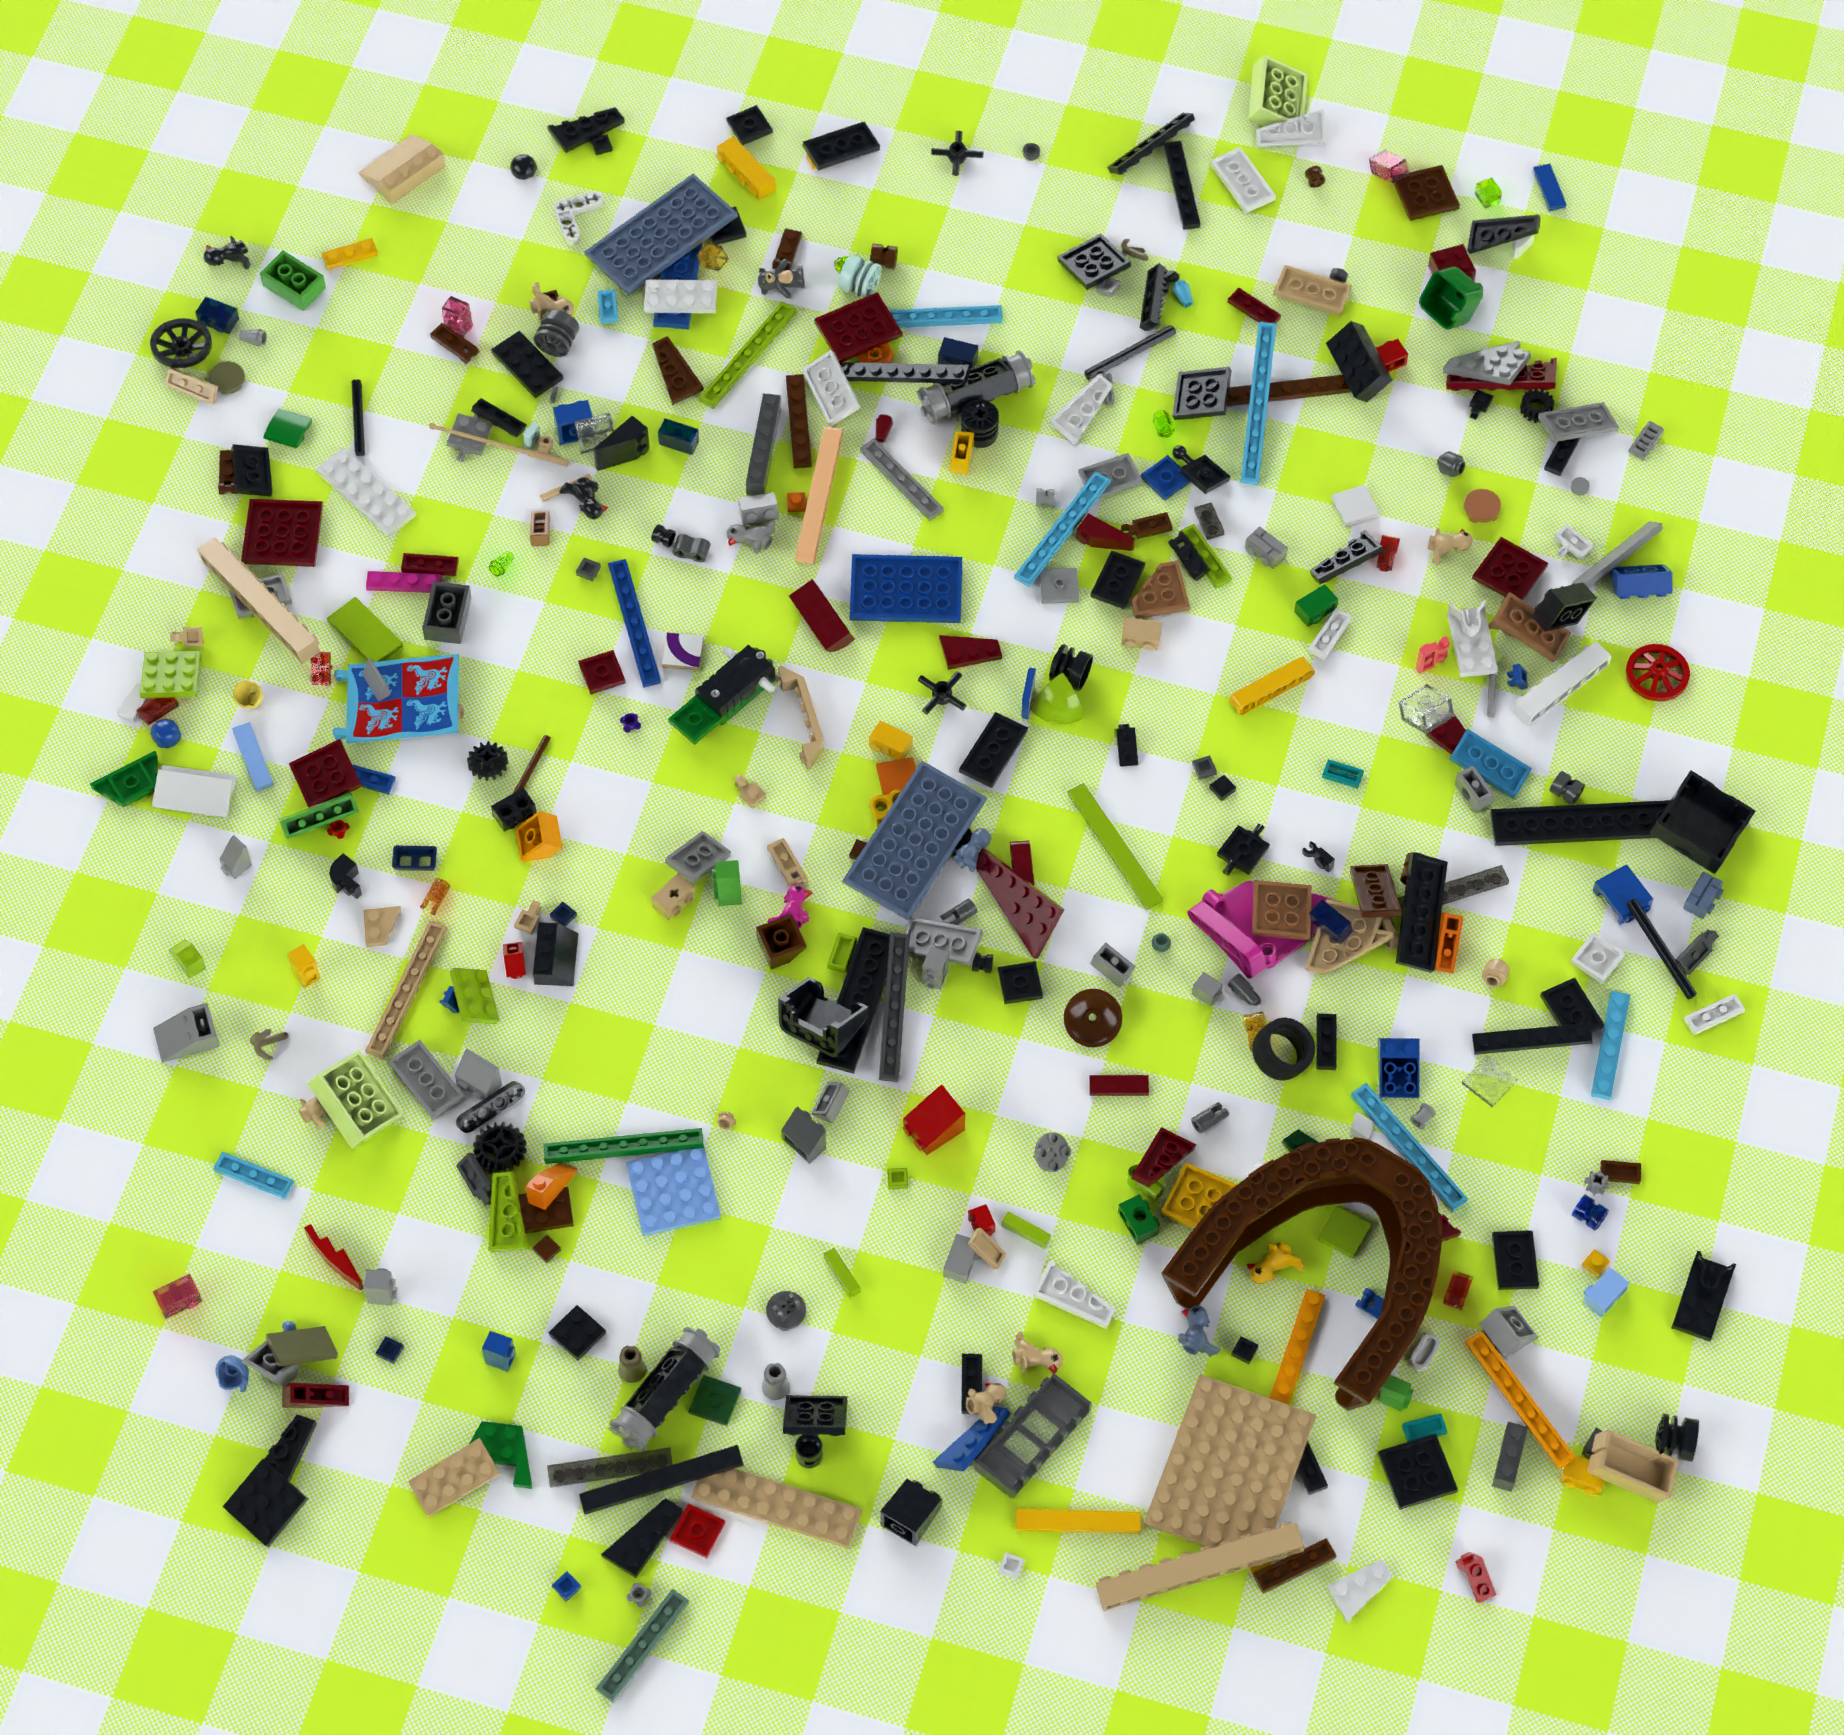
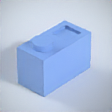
M1610 1268L1594 1286L1590 1284L1583 1293L1585 1295L1583 1303L1602 1318L1627 1291L1630 1282Z

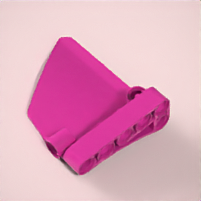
M1245 881L1222 894L1217 893L1213 889L1208 890L1203 895L1202 901L1187 911L1190 920L1207 934L1249 979H1252L1265 968L1275 967L1276 964L1308 941L1252 935L1254 881ZM1312 893L1310 939L1316 935L1326 900L1330 899Z

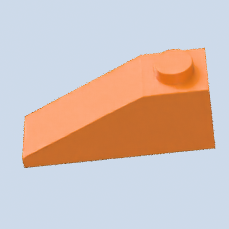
M1441 913L1434 970L1454 974L1464 916Z
M561 1162L537 1173L526 1185L528 1203L545 1210L578 1172V1168Z

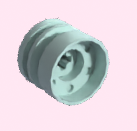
M851 254L841 270L838 281L839 289L848 293H852L855 290V295L858 297L862 296V298L873 294L880 280L881 265L873 264L872 261L865 263L864 258Z

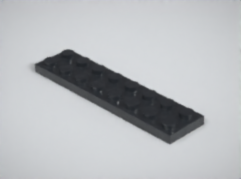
M865 927L862 928L837 1003L851 1010L854 1003L860 1002L868 1006L869 1015L842 1053L836 1057H831L820 1051L816 1060L817 1064L852 1074L855 1073L886 983L890 934Z

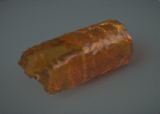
M436 878L420 908H426L429 900L435 902L431 909V914L435 916L451 887L450 884L443 879Z

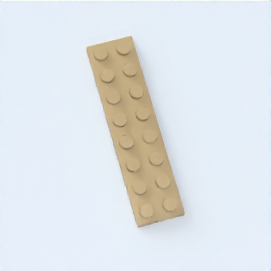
M731 1469L697 1480L691 1496L692 1500L846 1549L850 1547L862 1513L861 1508L738 1469Z

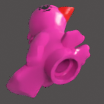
M795 884L791 886L783 901L788 904L779 916L769 918L767 922L769 923L792 914L798 928H800L810 919L807 916L809 915L808 912L803 911L802 904L813 892L806 890L802 885Z

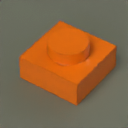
M805 492L787 493L788 512H805Z

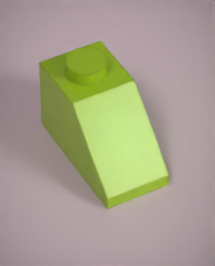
M186 939L169 948V952L189 978L206 969L203 957L194 945Z

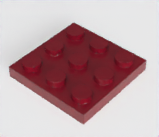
M1500 537L1474 572L1472 579L1504 597L1510 592L1524 600L1548 567V562Z
M340 739L289 763L308 808L362 787Z

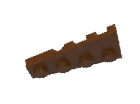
M668 336L652 343L672 405L704 390L702 383Z

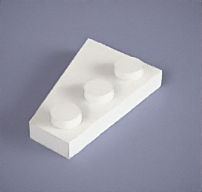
M1380 1559L1328 1584L1326 1588L1345 1622L1348 1623L1392 1579V1575L1383 1559Z

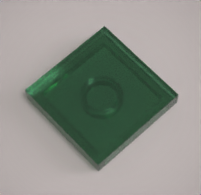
M703 1375L690 1406L689 1414L728 1426L742 1388Z

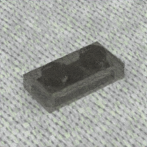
M1212 502L1194 507L1195 515L1207 540L1224 535L1225 531Z

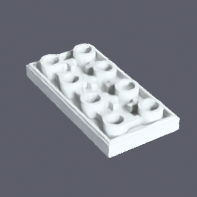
M158 769L152 807L228 818L234 781Z

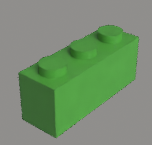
M739 861L715 862L716 869H712L714 899H718L719 906L741 905Z

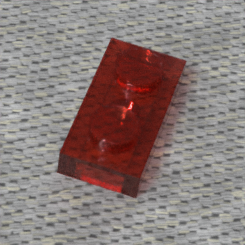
M174 697L154 698L136 711L138 716L147 725H150L179 707V704Z

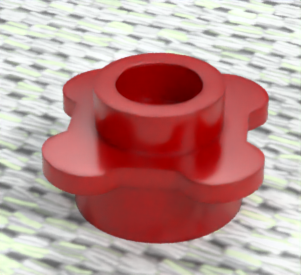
M339 819L331 822L327 833L330 836L334 835L338 839H343L346 830H349L350 826Z

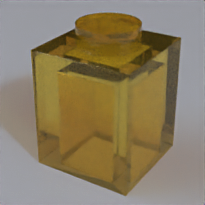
M707 243L697 254L704 269L720 271L729 259L722 246Z

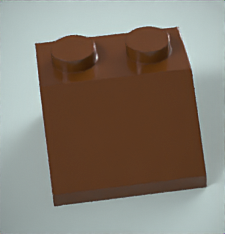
M792 914L756 927V937L770 969L790 963L807 948Z

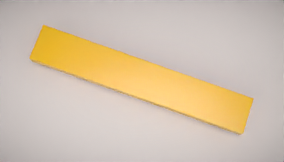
M1016 1509V1531L1140 1534L1141 1512Z

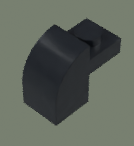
M342 853L330 867L329 874L333 889L337 894L343 890L346 895H352L355 899H358L362 895L361 888L353 880L359 874L357 864Z

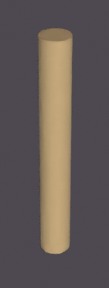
M590 474L580 477L588 478L592 481V477ZM576 479V480H573V481H571V482H569V483L572 484V483L576 482L577 479ZM562 486L541 494V500L545 501L561 494L559 491Z

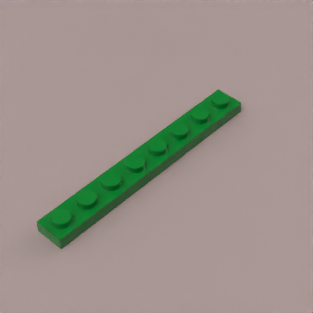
M702 1128L543 1144L545 1164L704 1148Z

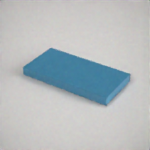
M1469 729L1465 731L1449 758L1450 761L1463 769L1474 766L1486 783L1512 799L1516 797L1532 769Z

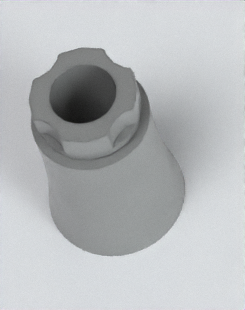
M770 1363L764 1371L762 1392L771 1400L783 1399L790 1391V1383L786 1377V1371L781 1364Z

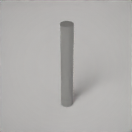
M1489 674L1487 717L1490 718L1495 716L1496 674Z

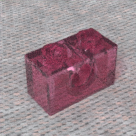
M450 296L442 307L444 324L464 337L473 327L470 305L465 301Z

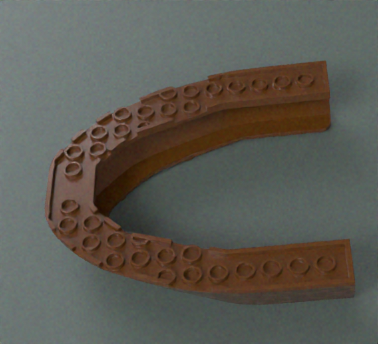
M1356 1137L1342 1140L1340 1138L1326 1139L1324 1142L1298 1146L1297 1149L1276 1160L1269 1161L1250 1173L1247 1178L1232 1188L1226 1195H1223L1207 1211L1161 1273L1178 1305L1185 1309H1190L1196 1305L1200 1306L1237 1253L1284 1222L1315 1207L1354 1202L1371 1207L1378 1215L1389 1249L1390 1266L1380 1317L1334 1381V1384L1339 1387L1335 1393V1401L1347 1411L1370 1405L1414 1340L1432 1298L1438 1274L1442 1244V1225L1438 1204L1425 1175L1413 1164L1378 1143Z

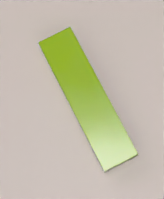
M1195 524L1178 531V533L1182 530L1185 532L1211 569L1206 575L1215 588L1232 581V577Z

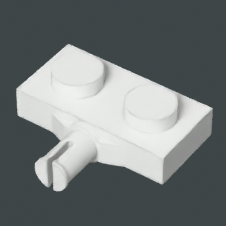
M1568 524L1563 526L1554 535V539L1563 546L1557 551V555H1560V558L1567 552H1570L1582 560L1594 549L1592 543Z

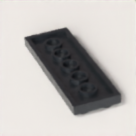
M1415 852L1410 854L1396 964L1429 973L1434 971L1447 861Z

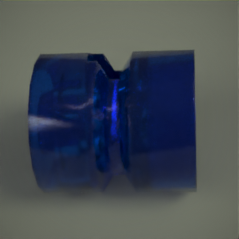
M1585 1194L1574 1208L1571 1216L1580 1222L1585 1221L1586 1226L1596 1231L1608 1215L1609 1209L1601 1204L1596 1205L1595 1200Z

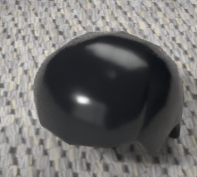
M519 154L513 158L510 164L512 175L519 180L534 177L535 171L538 170L535 160L528 154Z

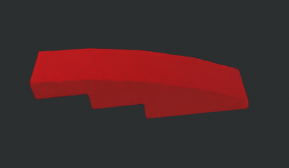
M312 1224L304 1227L306 1236L324 1261L344 1280L359 1290L364 1289L362 1280L344 1248L336 1252L328 1236L320 1240Z

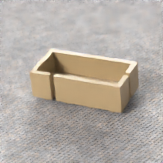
M1609 1429L1595 1434L1592 1452L1595 1454L1590 1457L1587 1473L1656 1503L1671 1498L1678 1459L1664 1453L1659 1454V1451Z

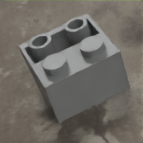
M797 1106L783 1126L781 1136L791 1148L810 1164L826 1149V1129L822 1124L814 1122L806 1110L802 1111Z

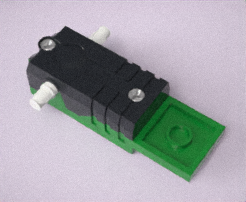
M748 644L737 653L726 646L722 652L729 658V661L717 670L715 675L710 676L709 680L704 681L702 686L697 687L695 696L670 716L668 722L695 745L719 724L724 725L763 690L772 693L775 689V686L772 685L776 680L773 660L766 659V652L764 650L752 648Z

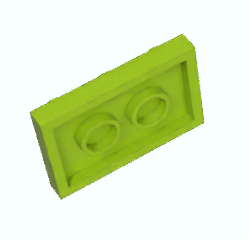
M452 968L450 976L462 1022L497 1024L499 1016L487 970Z

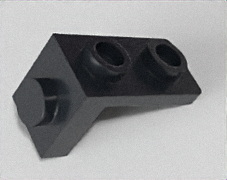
M1120 724L1118 728L1114 729V736L1117 737L1119 766L1138 765L1135 727H1130L1129 724Z

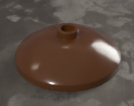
M1085 989L1078 992L1069 1000L1064 1011V1025L1067 1033L1075 1042L1086 1047H1101L1108 1044L1117 1036L1122 1026V1010L1119 1003L1111 994L1101 989ZM1090 1014L1096 1015L1094 1021L1089 1020Z

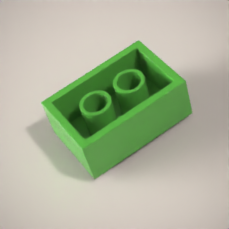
M284 250L260 272L262 286L302 311L326 289L324 275Z

